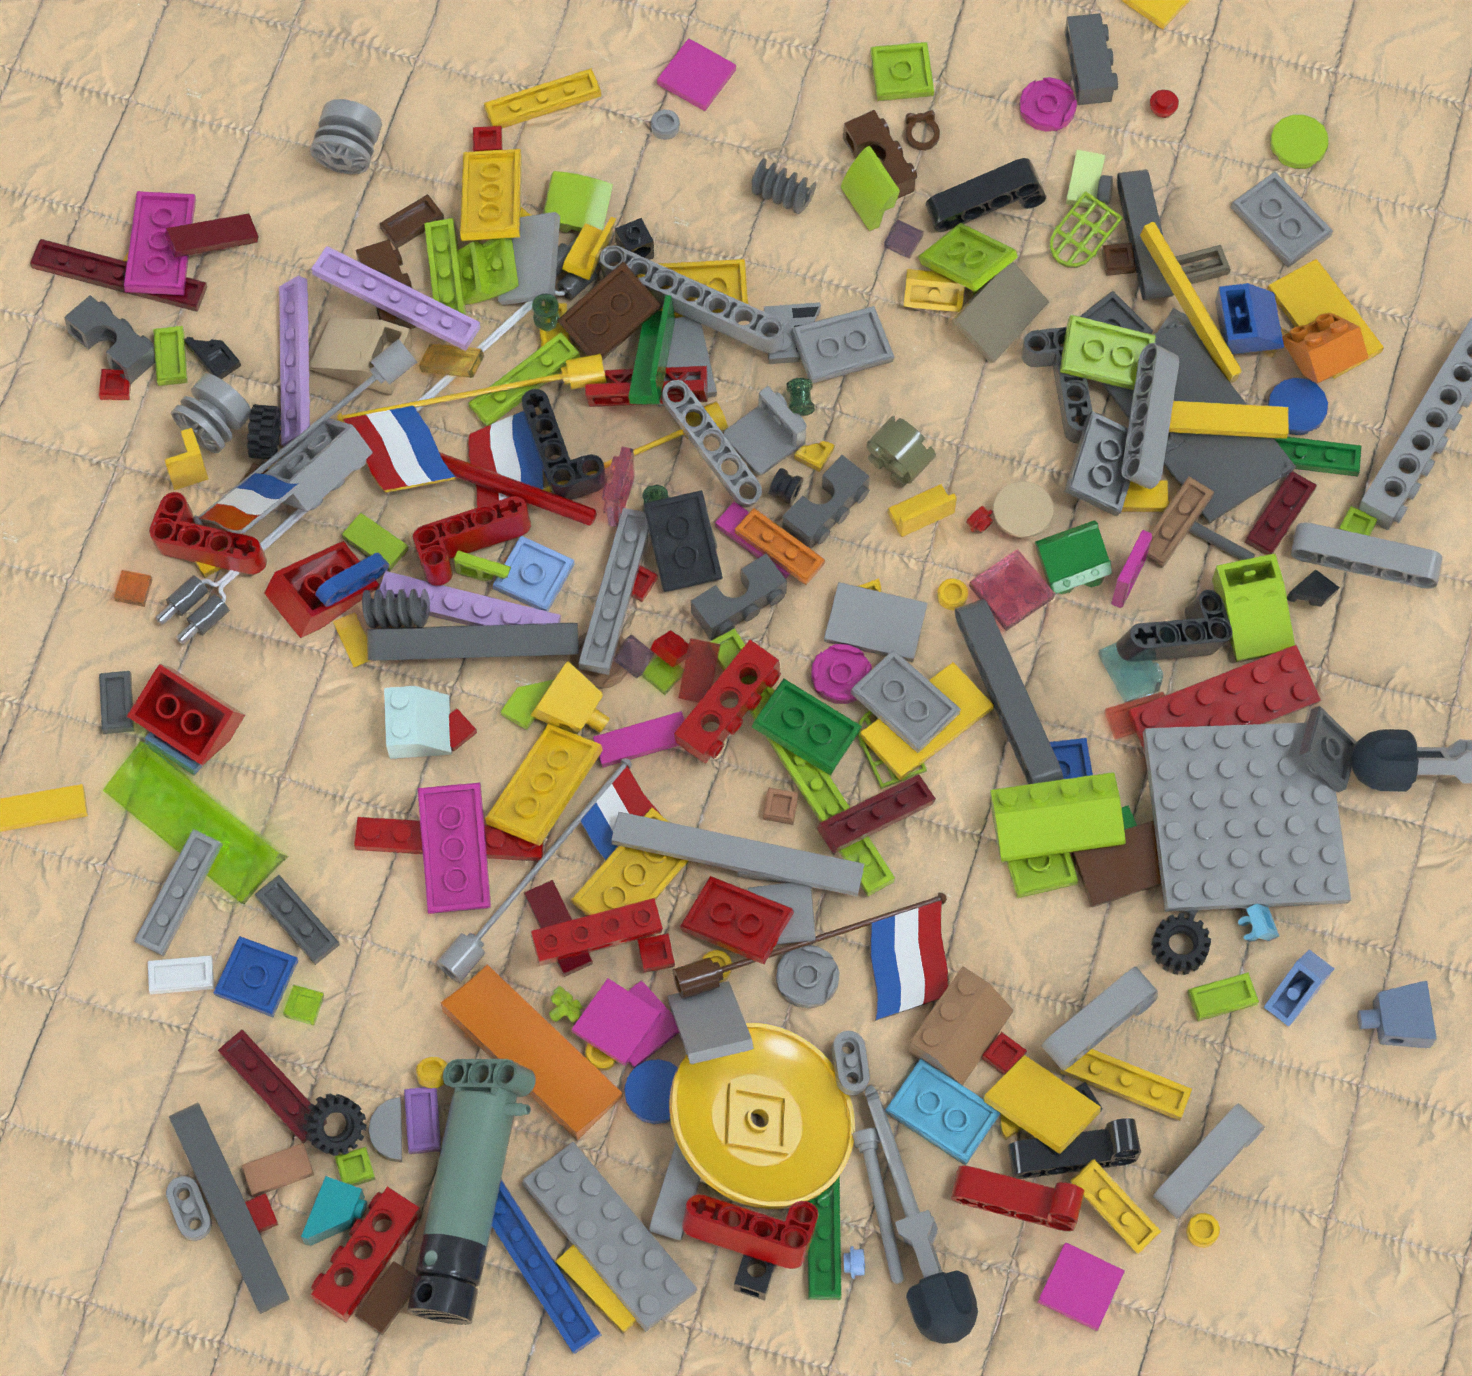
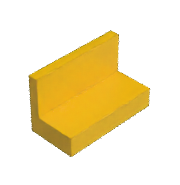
M610 217L604 230L585 223L568 253L562 269L590 280L600 261L601 251L608 247L616 218Z
M907 269L903 307L960 312L963 308L965 286L935 271Z
M192 428L180 431L187 452L164 459L174 491L209 480Z
M939 484L889 507L888 515L900 536L904 537L954 514L957 497L954 493L948 495L942 484Z

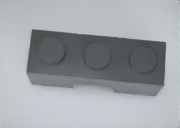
M89 295L64 317L68 333L88 350L100 341L108 340L115 343L106 351L109 368L124 370V374H120V376L124 379L125 375L130 384L156 363L152 342L143 335L140 337L136 334L132 326L124 318L118 319L105 302H98Z
M841 455L822 475V488L831 495L832 499L825 504H815L802 496L783 515L782 528L810 549L816 543L822 544L829 536L833 525L836 522L841 524L849 515V509L856 502L859 504L867 497L870 491L868 489L870 476L845 456Z
M767 554L741 569V582L747 589L744 595L737 598L727 597L715 585L691 600V614L711 641L735 628V625L743 620H752L760 613L762 608L769 604L773 606L785 597L787 580Z

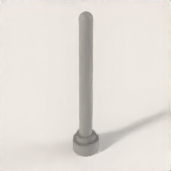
M876 1128L863 1129L852 1134L856 1148H859V1152L864 1155L892 1282L899 1284L903 1281L904 1275L876 1150L879 1149L878 1143H880V1138Z

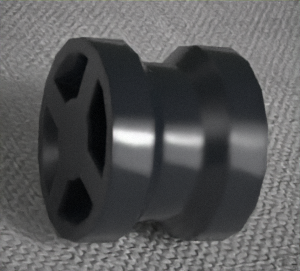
M780 468L771 483L769 495L773 497L780 496L784 498L786 503L792 505L802 487L803 477L798 475L793 477L788 474L787 470Z

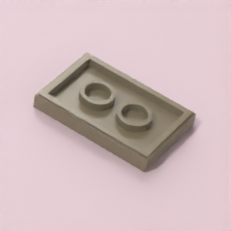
M1012 262L986 282L951 321L990 363H993L1049 301L1019 267Z

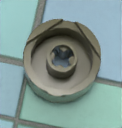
M891 416L867 442V448L871 452L868 456L869 461L878 469L885 467L892 473L890 475L891 479L900 487L911 484L936 457L932 446L926 449L922 444L925 437L916 428L901 418L895 422V416Z

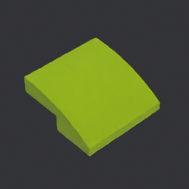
M870 146L864 148L854 160L840 186L869 231L880 227L884 211L895 207L900 191Z
M553 171L543 214L551 212L559 214V231L568 233L571 229L581 232L585 223L603 230L613 184L580 174Z
M512 238L490 239L483 244L473 241L458 250L465 305L497 297L519 286Z

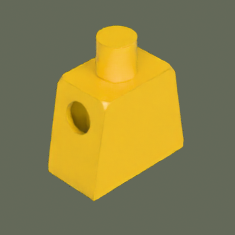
M568 661L562 666L531 713V716L576 735L585 724L601 733L610 720L608 716L596 709V706L603 697L602 692Z

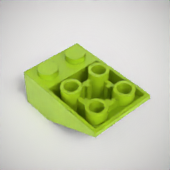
M1276 554L1216 565L1212 583L1215 592L1224 603L1233 633L1229 640L1236 662L1268 656L1294 646L1295 641L1285 585Z

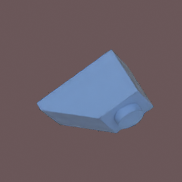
M1309 949L1297 960L1264 1008L1287 1026H1290L1317 994L1334 971V968Z

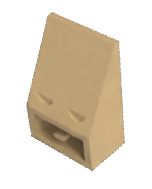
M330 317L310 361L309 369L361 385L373 375L370 369L374 365L370 361L397 339L402 342L409 352L411 351L413 344L410 329L383 320ZM398 379L390 385L386 380L382 384L376 380L367 388L392 395Z

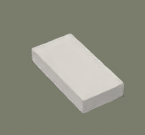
M212 956L148 961L150 995L214 989Z

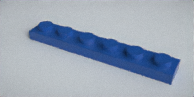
M501 1179L492 1227L567 1345L576 1354L602 1336V1334Z

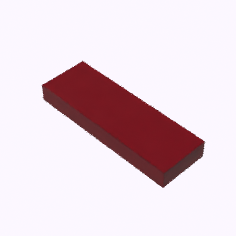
M249 213L169 227L165 231V236L174 258L257 243L259 238Z
M1294 471L1289 473L1246 537L1245 543L1265 555L1273 554L1316 490L1317 485Z
M553 880L524 892L525 898L540 928L572 920ZM589 953L557 961V964L563 976L566 977L592 965L593 961Z

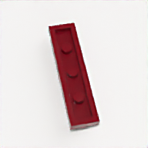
M918 774L820 822L816 829L834 854L933 805L936 798Z
M241 1029L218 1049L219 1054L300 1142L305 1143L308 1141L305 1136L308 1133L303 1130V1124H307L304 1114H310L311 1109L308 1107L311 1102L246 1032Z

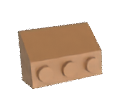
M962 966L910 1041L908 1053L918 1060L923 1059L959 1084L964 1085L1014 1010L990 983Z

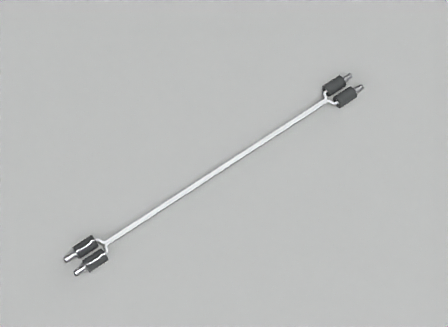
M577 237L569 245L561 243L558 246L556 277L564 271L562 269L564 261ZM599 261V263H598V265H597L595 271L601 266L600 261ZM594 271L590 280H587L569 272L557 283L559 291L555 290V295H564L567 299L573 300L597 278V273ZM541 300L526 302L419 400L434 398ZM424 406L415 407L418 412ZM297 509L260 543L263 551L307 512ZM230 570L218 582H213L209 579L200 580L195 575H192L166 599L169 605L156 616L157 622L163 625L176 613L183 616L209 592L205 584L213 587L219 586L218 591L222 599L214 594L189 616L187 621L190 625L177 636V640L181 644H185L196 633L203 636L230 611L225 604L226 594L223 592V588L240 572Z

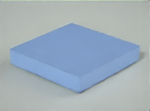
M520 536L504 564L511 567L508 578L502 579L497 577L493 583V589L535 609L548 612L574 567L575 561L526 537Z

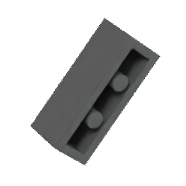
M1101 13L1068 16L1064 33L1077 104L1112 102L1113 92L1118 90V77L1111 70V66H1113L1112 48L1107 49L1106 41L1109 40L1108 25L1103 24Z

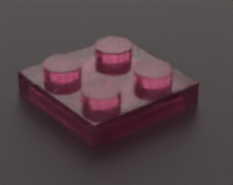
M623 446L621 447L619 457H613L610 474H613L611 483L606 482L602 495V500L605 501L603 513L607 514L608 525L618 527L622 510L626 508L635 478L634 449Z
M1018 549L975 577L969 583V587L980 600H986L993 616L1005 631H1008L1055 597L1053 590Z

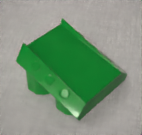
M1095 520L1035 541L1051 595L1070 593L1074 587L1083 584L1088 587L1099 586L1105 576L1112 574L1111 561L1109 560L1098 522Z

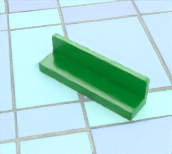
M665 295L663 310L655 313L642 325L629 391L630 404H660L675 324L672 295Z

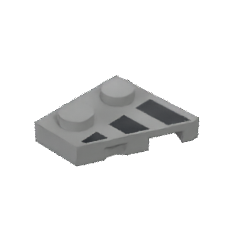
M820 302L764 306V312L778 318L782 322L784 334L783 347L776 353H768L769 364L799 362L800 355L793 340L791 330L793 327L815 322L820 314ZM772 332L767 333L766 337H773L776 334Z

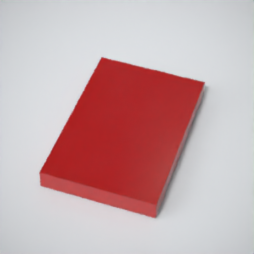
M710 876L680 927L682 932L765 964L794 912L793 908Z

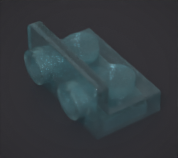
M1117 642L1099 650L1098 655L1126 706L1159 692L1163 672L1157 662L1153 663L1152 660L1126 661L1119 656L1116 650Z

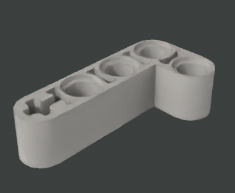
M1133 967L1049 1036L1042 1044V1048L1062 1071L1068 1069L1133 1014L1139 1016L1157 1000V989L1137 967Z
M1238 1103L1160 1186L1153 1197L1178 1219L1242 1149L1247 1148L1259 1136L1265 1126Z

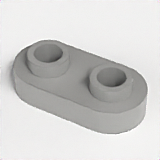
M843 1031L836 1036L831 1048L836 1084L843 1093L858 1095L865 1090L870 1079L865 1042L858 1033ZM842 1047H849L852 1053L846 1054ZM846 1077H853L856 1080V1084H850Z
M181 1176L173 1179L167 1187L166 1196L177 1226L185 1238L192 1241L201 1240L209 1234L212 1227V1220L197 1183L190 1177ZM182 1191L190 1192V1196L186 1200L179 1199V1194ZM200 1220L201 1226L198 1229L190 1228L192 1221Z

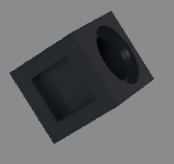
M642 218L615 228L616 246L648 260L654 258V241Z
M743 1255L734 1282V1291L765 1301L777 1265ZM753 1264H760L765 1268L766 1272L761 1277H753L747 1270Z

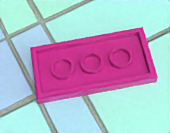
M137 191L124 282L125 292L184 295L189 255L174 258L165 236V231L169 227L193 223L196 205L195 194Z
M481 783L417 788L428 914L491 908Z

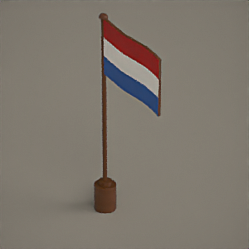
M939 892L937 897L817 935L816 940L796 942L774 949L769 958L871 925L870 958L877 993L875 1021L937 1001L948 988V968L941 934L942 905L945 904L947 897L944 893ZM708 957L673 969V977L680 997L686 999L719 988V981L723 980L724 972L755 963L756 961L747 958L720 967L718 962L713 963L711 958Z

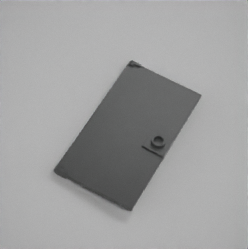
M1180 318L1154 334L1156 336V345L1175 353L1179 357L1173 401L1247 405ZM1102 383L1130 420L1134 390ZM1168 433L1164 465L1178 484L1182 487L1190 476L1214 491V496L1201 513L1209 524L1296 468L1274 438Z

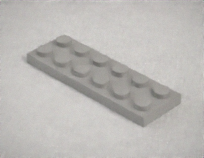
M574 1142L523 1179V1186L569 1241L574 1244L645 1332L696 1293L697 1287Z

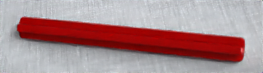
M439 452L450 472L457 478L509 497H520L528 504L588 526L592 525L596 519L597 513L592 507Z

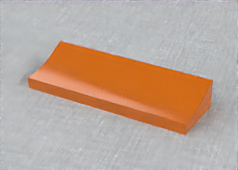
M488 964L461 988L440 1002L443 1013L491 1059H509L534 1072L536 1082L529 1095L577 1141L623 1097V1093Z

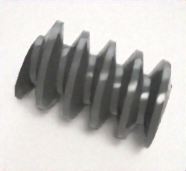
M763 158L752 177L753 194L760 195L762 193L764 199L769 200L772 198L773 202L778 205L783 202L785 209L793 207L794 213H802L813 198L816 181L810 187H807V177H804L798 183V173L794 172L787 178V168L784 167L778 174L776 173L777 164L773 163L767 169V159Z
M400 589L398 597L395 598L393 590H388L386 598H383L382 591L376 590L374 599H372L370 591L364 590L362 597L363 615L370 628H377L379 625L382 628H389L390 625L394 628H400L402 625L412 627L414 624L417 627H424L430 613L429 594L426 589H423L421 597H418L417 590L411 589L409 598H407L405 590Z

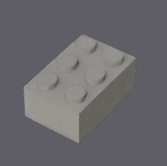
M329 418L299 442L265 474L272 475L285 483H299L302 487L282 503L308 512L317 508L323 502V497L330 491L342 486L345 482L344 478L352 471H356L364 466L367 461L366 459L373 452L353 425Z

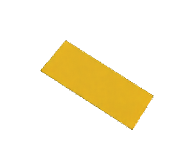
M354 612L333 621L353 667L371 661L368 660L367 637L356 613Z

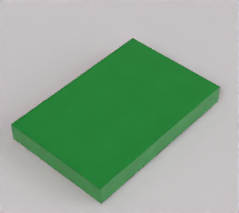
M783 678L753 722L752 728L831 776L859 734L862 726Z

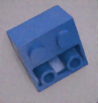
M1249 283L1220 286L1218 288L1215 304L1220 332L1232 354L1284 348L1274 292Z

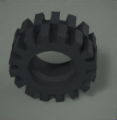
M253 405L249 416V433L247 434L249 458L269 460L278 452L279 435L281 434V412L279 406Z
M1179 913L1177 917H1174L1172 914L1168 916L1166 921L1163 919L1156 928L1151 943L1153 945L1151 951L1152 955H1156V963L1158 965L1162 963L1164 965L1162 969L1168 971L1170 968L1173 969L1172 974L1178 975L1179 971H1183V975L1189 974L1190 970L1194 972L1198 970L1199 966L1205 962L1211 945V938H1208L1210 932L1208 928L1203 929L1204 923L1201 920L1198 922L1194 921L1195 916L1190 914L1189 918H1185L1184 913ZM1175 934H1185L1192 940L1193 949L1188 954H1177L1170 948L1169 939Z
M330 1093L326 1094V1098L318 1097L316 1105L312 1103L309 1105L308 1108L311 1109L310 1114H304L307 1124H303V1130L308 1133L305 1136L307 1140L312 1142L311 1144L314 1147L333 1156H338L339 1152L345 1155L349 1153L348 1148L355 1149L358 1147L355 1142L357 1139L363 1140L364 1136L361 1134V1130L366 1131L367 1126L363 1123V1120L366 1119L365 1114L360 1111L362 1109L358 1104L343 1095L336 1094L335 1096ZM332 1113H342L346 1120L344 1130L337 1136H328L324 1131L325 1119Z

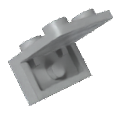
M769 386L759 392L758 406L724 431L727 440L757 475H763L804 445L806 440L807 426L804 419L798 413L793 414L787 407L788 405L784 397L779 392L774 393Z

